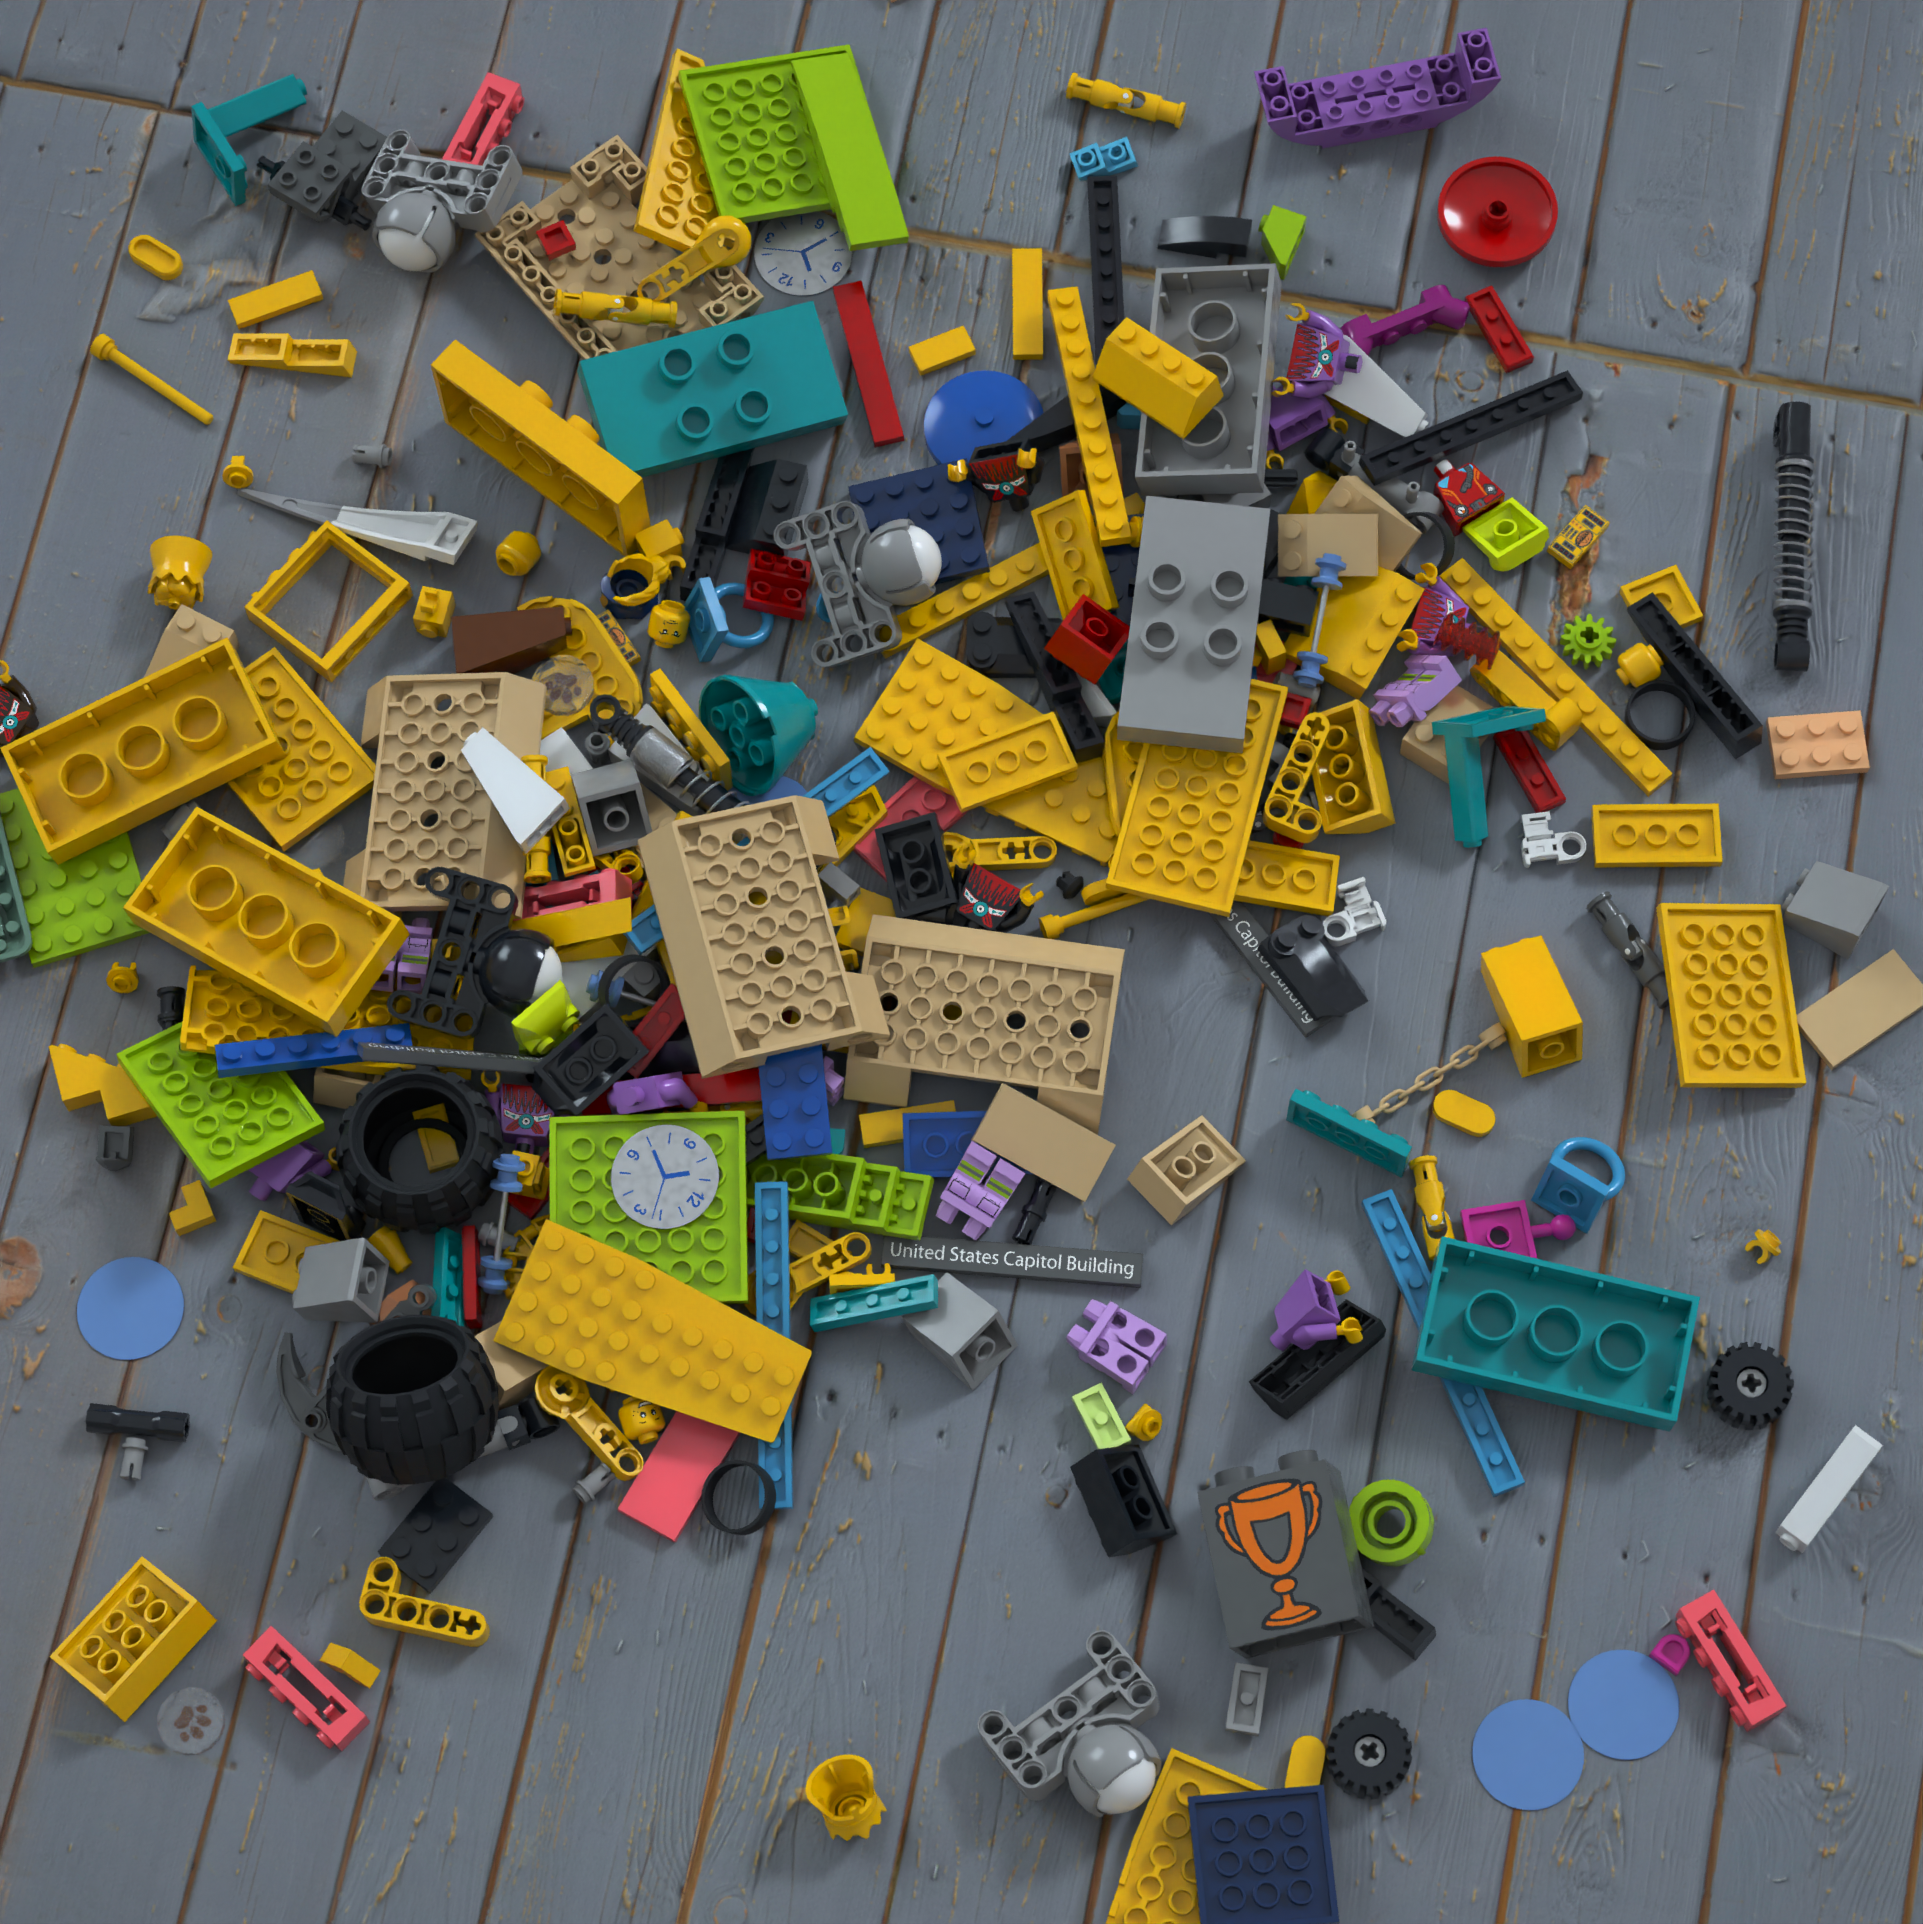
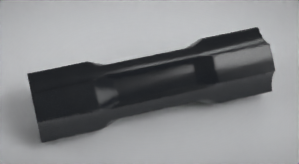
M90 1403L86 1415V1431L88 1433L108 1435L124 1433L152 1436L160 1440L186 1443L190 1429V1415L188 1413L171 1411L156 1413L127 1410L114 1405Z

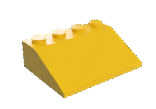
M1379 566L1378 576H1338L1337 580L1343 586L1341 590H1329L1317 648L1318 654L1328 657L1327 664L1320 665L1319 674L1324 677L1326 682L1360 700L1397 638L1398 633L1425 590L1399 573ZM1319 587L1316 590L1319 592V598L1310 636L1305 637L1290 633L1284 644L1287 651L1286 658L1301 666L1302 661L1297 658V652L1311 651L1323 590Z
M141 1556L51 1654L50 1658L116 1716L126 1722L217 1620L197 1599Z

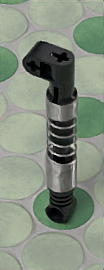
M603 694L593 699L590 705V720L593 728L600 733L611 736L614 741L617 740L620 746L623 745L626 755L633 762L652 775L667 789L674 787L676 784L681 786L683 791L680 793L679 798H682L687 792L695 797L692 808L697 806L708 814L746 806L745 803L750 805L749 801L741 802L737 798L736 791H727L723 781L716 782L712 779L711 771L698 774V761H693L692 756L690 757L688 753L652 725L645 726L643 723L640 724L638 719H634L633 715L628 714L621 707L620 702L615 697ZM608 709L614 715L609 719H602L598 716V713L601 710ZM694 763L697 764L696 771L690 768ZM707 773L709 774L708 781L702 778ZM832 831L833 838H834L835 845H836V840H837V839H836V835H835V833ZM737 833L732 837V840L735 843H739L747 835ZM829 863L817 865V873L819 874Z

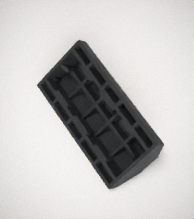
M1346 1299L1337 1307L1341 1321L1336 1326L1341 1325L1346 1318L1354 1317L1362 1327L1360 1331L1363 1336L1362 1341L1352 1344L1347 1341L1345 1335H1339L1337 1339L1318 1341L1306 1350L1293 1344L1252 1378L1249 1383L1273 1412L1287 1420L1385 1337L1386 1328L1379 1318Z

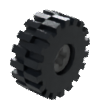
M1744 1342L1740 1343L1738 1348H1735L1734 1345L1727 1348L1725 1354L1722 1353L1717 1358L1707 1379L1706 1386H1709L1707 1398L1713 1401L1711 1405L1714 1413L1719 1410L1721 1413L1720 1419L1723 1422H1726L1727 1419L1733 1421L1732 1427L1737 1429L1740 1425H1745V1430H1753L1755 1426H1759V1429L1767 1427L1769 1422L1773 1424L1783 1414L1793 1394L1791 1390L1794 1387V1379H1790L1792 1373L1790 1366L1784 1367L1785 1359L1781 1354L1778 1357L1773 1355L1775 1349L1769 1346L1767 1350L1760 1349L1762 1343L1754 1342L1752 1347H1748V1343ZM1748 1377L1752 1378L1754 1383H1759V1386L1755 1388L1753 1393L1749 1392L1748 1387L1742 1386Z
M1366 1709L1362 1713L1356 1710L1352 1712L1351 1716H1344L1339 1721V1724L1333 1728L1327 1743L1325 1760L1328 1762L1327 1769L1329 1774L1332 1773L1334 1776L1333 1781L1337 1786H1343L1345 1793L1349 1795L1351 1792L1355 1793L1357 1798L1364 1799L1365 1796H1371V1799H1378L1382 1794L1387 1796L1392 1793L1394 1788H1398L1402 1784L1412 1761V1743L1408 1741L1407 1730L1399 1726V1720L1395 1717L1393 1719L1388 1718V1713L1382 1710L1380 1714L1374 1713V1709ZM1373 1745V1747H1376L1375 1755L1378 1758L1376 1760L1373 1758H1369L1368 1761L1363 1760L1364 1752L1360 1748H1369Z

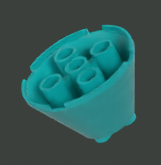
M720 675L709 680L701 692L699 720L729 758L732 786L743 794L756 796L769 792L806 745L815 737V716L818 715L817 704L813 699H808L794 682L785 683L733 675Z

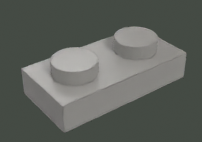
M1235 1662L1225 1731L1259 1736L1268 1667Z

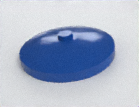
M986 370L965 373L944 384L929 402L924 418L926 445L932 458L938 465L965 458L969 462L975 447L1007 441L1042 415L1044 411L1034 392L1015 377L1001 372Z

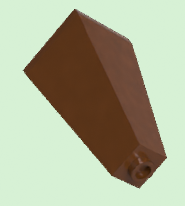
M563 606L451 617L456 674L491 672L516 674L567 648L566 636H572L571 618H564Z

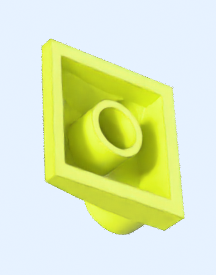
M1513 497L1462 527L1463 532L1488 556L1490 566L1497 571H1509L1543 550L1549 538L1548 527Z
M559 980L511 1021L515 1039L532 1055L538 1052L543 1055L555 1044L554 1039L563 1032L565 1034L571 1032L574 1024L579 1023L577 1018L580 1011L571 1003L565 985Z

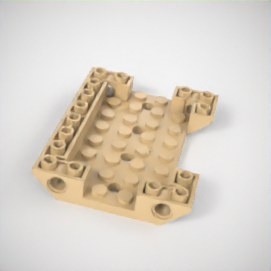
M618 135L571 166L572 180L537 205L529 209L521 201L502 214L498 224L491 231H478L475 233L477 240L584 360L751 317L764 300V296L736 265L709 269L703 273L704 283L697 277L659 302L670 304L671 301H676L677 318L674 328H669L667 324L650 323L649 325H638L609 320L582 319L578 315L560 313L559 316L553 314L556 289L575 294L585 291L636 297L638 296V285L643 278L678 256L672 247L633 231L638 212L635 205L641 198L647 167ZM564 215L574 216V221L566 224L576 243V250L549 261L537 239L536 231L559 222V219ZM600 255L611 257V260L604 265L595 262L596 258ZM674 266L670 267L671 273L665 279L662 278L661 273L656 276L663 283L665 291L671 289L666 284L672 279H676L678 282L682 281L681 274L684 272L682 268L675 269ZM648 282L643 285L642 293L646 298L654 299L659 295V287L653 282ZM623 306L622 313L631 312V310Z
M507 672L392 675L384 677L367 689L361 747L362 749L378 748L366 849L346 861L343 887L399 918L402 917V911H447L448 901L434 897L428 891L426 885L420 886L417 884L418 878L422 874L428 873V871L435 867H445L510 887L517 895L519 901L514 919H522L526 884L524 881L526 856L523 855V851L470 767L461 749L464 747L465 740L472 733H478L483 727L520 760L521 757L526 755H540L547 686L543 683ZM443 700H452L451 706L447 710H438V705ZM445 757V762L441 767L431 768V763L435 758ZM432 814L438 815L436 824L430 827L424 826L428 816ZM445 875L438 876L433 882L434 889L441 891L447 888L449 878ZM476 884L468 885L464 890V897L469 900L475 899L480 892L479 886ZM501 893L496 896L495 907H507L510 903V895Z
M793 795L671 821L638 839V847L702 1079L765 1065L767 1056L825 1044L827 1051L890 1037L874 977L872 975L847 972L844 968L816 869L817 865L839 861V855L822 800ZM737 833H743L748 836L750 843L746 846H738L733 842L732 837ZM752 892H761L765 895L766 902L762 905H755L750 902L748 896ZM769 951H777L782 955L783 961L779 964H771L766 960L765 954ZM787 1010L795 1011L799 1015L800 1020L796 1024H788L782 1019V1013Z
M873 914L866 938L861 974L874 977L880 1001L886 996H892L897 999L898 1006L893 1011L883 1010L890 1037L849 1046L844 1100L905 1108L908 1106L912 1080L911 1072L996 1084L1004 1083L1010 1086L1038 1089L1037 1102L1098 1135L1125 949ZM949 1005H956L961 1009L962 1014L956 1020H948L943 1015L944 1009ZM1013 1014L1022 1015L1026 1021L1025 1025L1020 1029L1010 1028L1007 1024L1009 1016ZM1076 1023H1084L1088 1026L1089 1033L1084 1038H1076L1070 1031L1071 1027Z

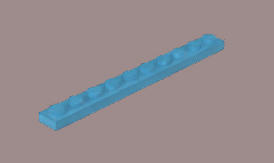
M869 747L802 797L822 800L827 817L829 818L887 776L890 771L873 749ZM747 836L736 845L746 846L750 843V839ZM654 904L632 920V932L623 933L639 955H642L664 939Z
M755 1182L756 1321L791 1340L788 1182ZM792 1402L775 1441L770 1443L758 1439V1466L762 1467L770 1475L776 1489L774 1510L793 1509ZM759 1476V1509L762 1510L765 1491Z
M1390 1189L1362 1200L1361 1205L1419 1331L1431 1274L1395 1194ZM1439 1377L1493 1498L1524 1486L1523 1476L1483 1388Z

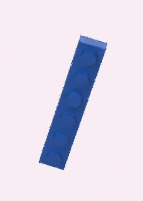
M409 1023L342 1030L338 1037L328 1032L216 1044L215 1054L218 1077L224 1078L365 1062L357 1054L358 1042L413 1046Z

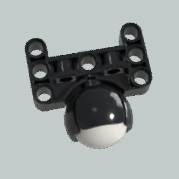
M435 867L428 871L425 876L426 888L434 897L448 901L449 905L422 993L417 994L407 990L394 991L387 1000V1007L391 1015L402 1022L461 1039H471L477 1036L481 1030L488 1003L501 1013L517 1017L559 980L562 981V965L554 950V940L548 935L530 929L511 930L519 901L517 895L510 887L445 867ZM441 875L447 876L449 878L447 888L441 891L435 890L433 887L434 880ZM471 884L478 885L480 888L479 895L472 900L466 899L464 897L465 888ZM501 893H507L511 898L509 905L505 908H497L494 904L496 896ZM480 916H482L476 938L473 939L479 922ZM458 945L461 949L460 957L454 961L446 960L445 952L447 948ZM464 977V978H463V981H462V984H461V987H460V991H459L458 997H457V1001H456V1000H455V997H456V994H457V991H458V987H459L461 978ZM401 998H409L411 1000L410 1010L404 1014L397 1013V1002ZM435 1006L440 1007L442 1010L441 1019L435 1023L428 1022L426 1017L428 1010ZM465 1015L471 1016L473 1019L471 1029L465 1032L459 1031L457 1027L458 1020Z

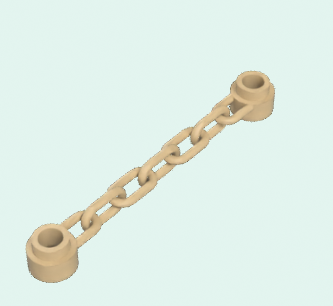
M1500 1022L1494 1024L1478 1035L1482 1043L1477 1046L1466 1045L1450 1056V1063L1444 1067H1431L1415 1078V1085L1407 1090L1397 1089L1380 1100L1379 1108L1374 1111L1366 1105L1350 1116L1360 1121L1366 1119L1376 1123L1373 1119L1381 1112L1386 1114L1393 1113L1408 1102V1095L1416 1090L1427 1091L1443 1080V1073L1451 1068L1462 1069L1478 1058V1051L1484 1047L1489 1046L1493 1050L1506 1042L1505 1034L1507 1032ZM1471 1049L1470 1051H1468V1055L1473 1056L1468 1060L1464 1061L1463 1063L1457 1065L1458 1063H1460V1059L1455 1058L1460 1054L1464 1053L1465 1051ZM1435 1072L1433 1074V1077L1438 1078L1430 1084L1424 1086L1425 1081L1420 1080L1429 1075L1430 1073ZM1400 1094L1398 1099L1402 1101L1387 1109L1390 1104L1385 1102Z

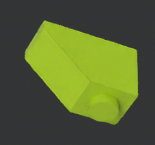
M1273 205L1269 215H1263L1258 231L1262 232L1261 245L1270 263H1276L1280 279L1285 280L1305 233L1307 216Z

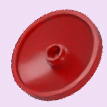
M1508 157L1480 158L1458 168L1445 182L1440 192L1437 207L1438 225L1449 246L1465 259L1488 267H1509L1534 258L1550 242L1558 218L1557 199L1547 179L1532 166Z

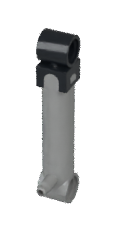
M535 1397L524 1401L518 1407L515 1404L498 1411V1420L493 1439L484 1447L485 1452L477 1459L507 1447L509 1451L530 1443V1439H538L554 1433L560 1428L558 1418L542 1409ZM366 1477L373 1498L376 1501L392 1498L403 1492L406 1487L414 1485L382 1483L380 1480Z

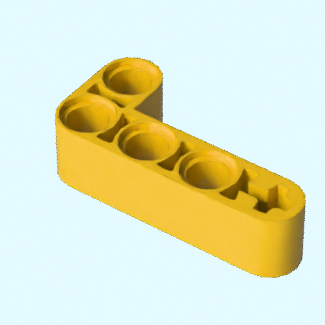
M1492 648L1470 668V673L1474 680L1502 706L1545 709L1546 721L1534 724V729L1529 731L1550 750L1556 751L1579 730L1582 720V713L1579 707L1567 697H1563L1556 702L1500 650Z
M1318 712L1310 713L1303 719L1266 800L1262 814L1263 823L1267 828L1301 843L1314 841L1319 834L1322 824V817L1316 809L1299 802L1325 745L1330 729L1327 717ZM1313 727H1317L1319 731L1316 732L1313 742H1310L1308 740L1309 733ZM1304 753L1308 755L1310 761L1301 763L1295 759L1294 755ZM1291 780L1297 784L1298 788L1287 790L1283 787L1282 782ZM1276 807L1281 808L1285 812V816L1280 818L1274 817L1269 810ZM1308 820L1313 823L1315 828L1304 830L1300 827L1299 822Z
M379 1557L371 1562L359 1600L361 1613L370 1624L469 1647L481 1646L488 1640L490 1629L480 1612L398 1594L402 1575L396 1563L388 1557ZM381 1570H393V1575L388 1581L380 1582L377 1580V1575ZM382 1601L384 1602V1608L381 1612L377 1614L368 1612L372 1602ZM414 1608L417 1610L412 1620L403 1621L400 1619V1615L405 1609ZM439 1615L449 1617L447 1625L443 1628L432 1626L434 1619ZM457 1619L460 1621L462 1626L457 1625ZM474 1623H477L480 1630H474L472 1635H469L465 1627L472 1628Z

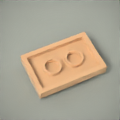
M1861 710L1767 718L1766 727L1774 780L1867 773L1869 771L1870 765Z

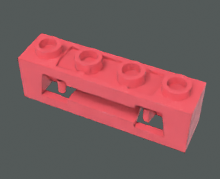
M488 72L442 159L482 166L488 153L493 148L499 146L503 137L506 138L509 135L512 119L523 108L524 97H522L520 84ZM489 108V115L492 116L489 122L487 123L479 141L475 146L476 153L474 157H472L473 152H471V149L475 141L477 140L485 122L487 121V117L485 114Z
M607 868L594 875L581 874L567 881H549L544 886L525 887L522 919L631 897L632 916V880L617 869ZM588 900H589V901H592L593 903H588V904H587V903L584 902V901H588ZM552 905V906H554V907H552V908H546L545 906Z
M1715 1590L1680 1608L1676 1614V1627L1684 1639L1689 1637L1695 1647L1693 1653L1702 1668L1707 1667L1713 1676L1711 1682L1720 1697L1725 1696L1731 1705L1729 1711L1735 1723L1739 1727L1743 1725L1745 1730L1749 1732L1782 1713L1787 1705ZM1718 1629L1723 1634L1719 1638L1748 1685L1751 1684L1744 1688L1742 1693L1739 1690L1740 1682L1711 1637L1717 1633L1716 1630Z
M272 1626L243 1654L249 1663L245 1669L258 1681L264 1677L272 1685L269 1692L282 1704L288 1700L296 1708L292 1714L305 1726L311 1722L319 1730L316 1737L329 1749L335 1745L342 1752L370 1723L367 1716ZM281 1651L291 1659L290 1663L294 1669L331 1703L323 1711L325 1716L332 1722L329 1726L321 1719L322 1715L318 1709L281 1675L290 1666L286 1659L279 1654ZM271 1664L279 1672L277 1675L269 1669ZM338 1703L346 1712L342 1714L336 1709L334 1704Z

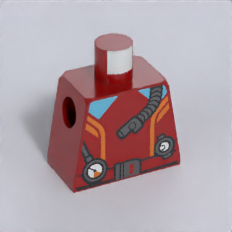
M1445 459L1439 462L1433 469L1440 479L1435 483L1433 495L1444 505L1445 510L1442 512V515L1455 537L1463 532V526L1504 502L1505 493L1473 463H1467L1456 470L1450 461Z

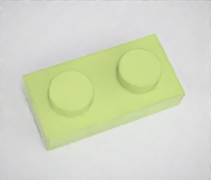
M1102 1382L1072 1396V1401L1097 1449L1121 1447L1131 1443V1438Z

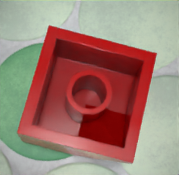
M1083 594L1044 649L1052 654L1054 658L1076 671L1082 678L1095 685L1128 639L1130 626Z

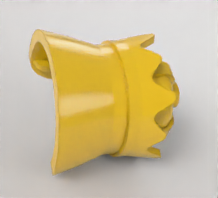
M172 535L155 540L150 546L153 572L148 584V594H154L156 606L165 605L171 609H179L181 604L193 609L196 601L201 603L203 601V576L212 560L211 549L201 541L186 536Z
M846 1754L832 1757L817 1766L806 1782V1796L822 1813L825 1825L832 1839H835L837 1834L846 1841H849L852 1836L858 1835L868 1839L871 1827L881 1823V1812L887 1811L874 1790L873 1769L870 1763L860 1756Z

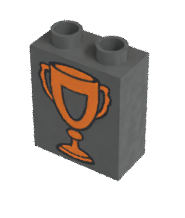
M1300 1450L1285 1454L1278 1458L1280 1471L1255 1477L1253 1467L1250 1466L1222 1470L1214 1475L1216 1487L1197 1492L1229 1648L1246 1659L1374 1627L1341 1472L1326 1459L1319 1460L1315 1450Z

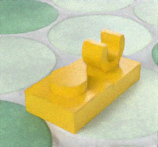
M885 1263V1271L882 1274H874L872 1264H867L866 1275H862V1273L854 1274L848 1271L829 1274L830 1294L895 1282V1274H891L889 1263Z

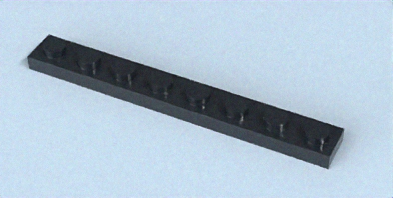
M1117 176L1087 177L1096 365L1106 338L1124 320Z
M1567 370L1360 456L1359 465L1373 486H1376L1580 401L1583 391Z

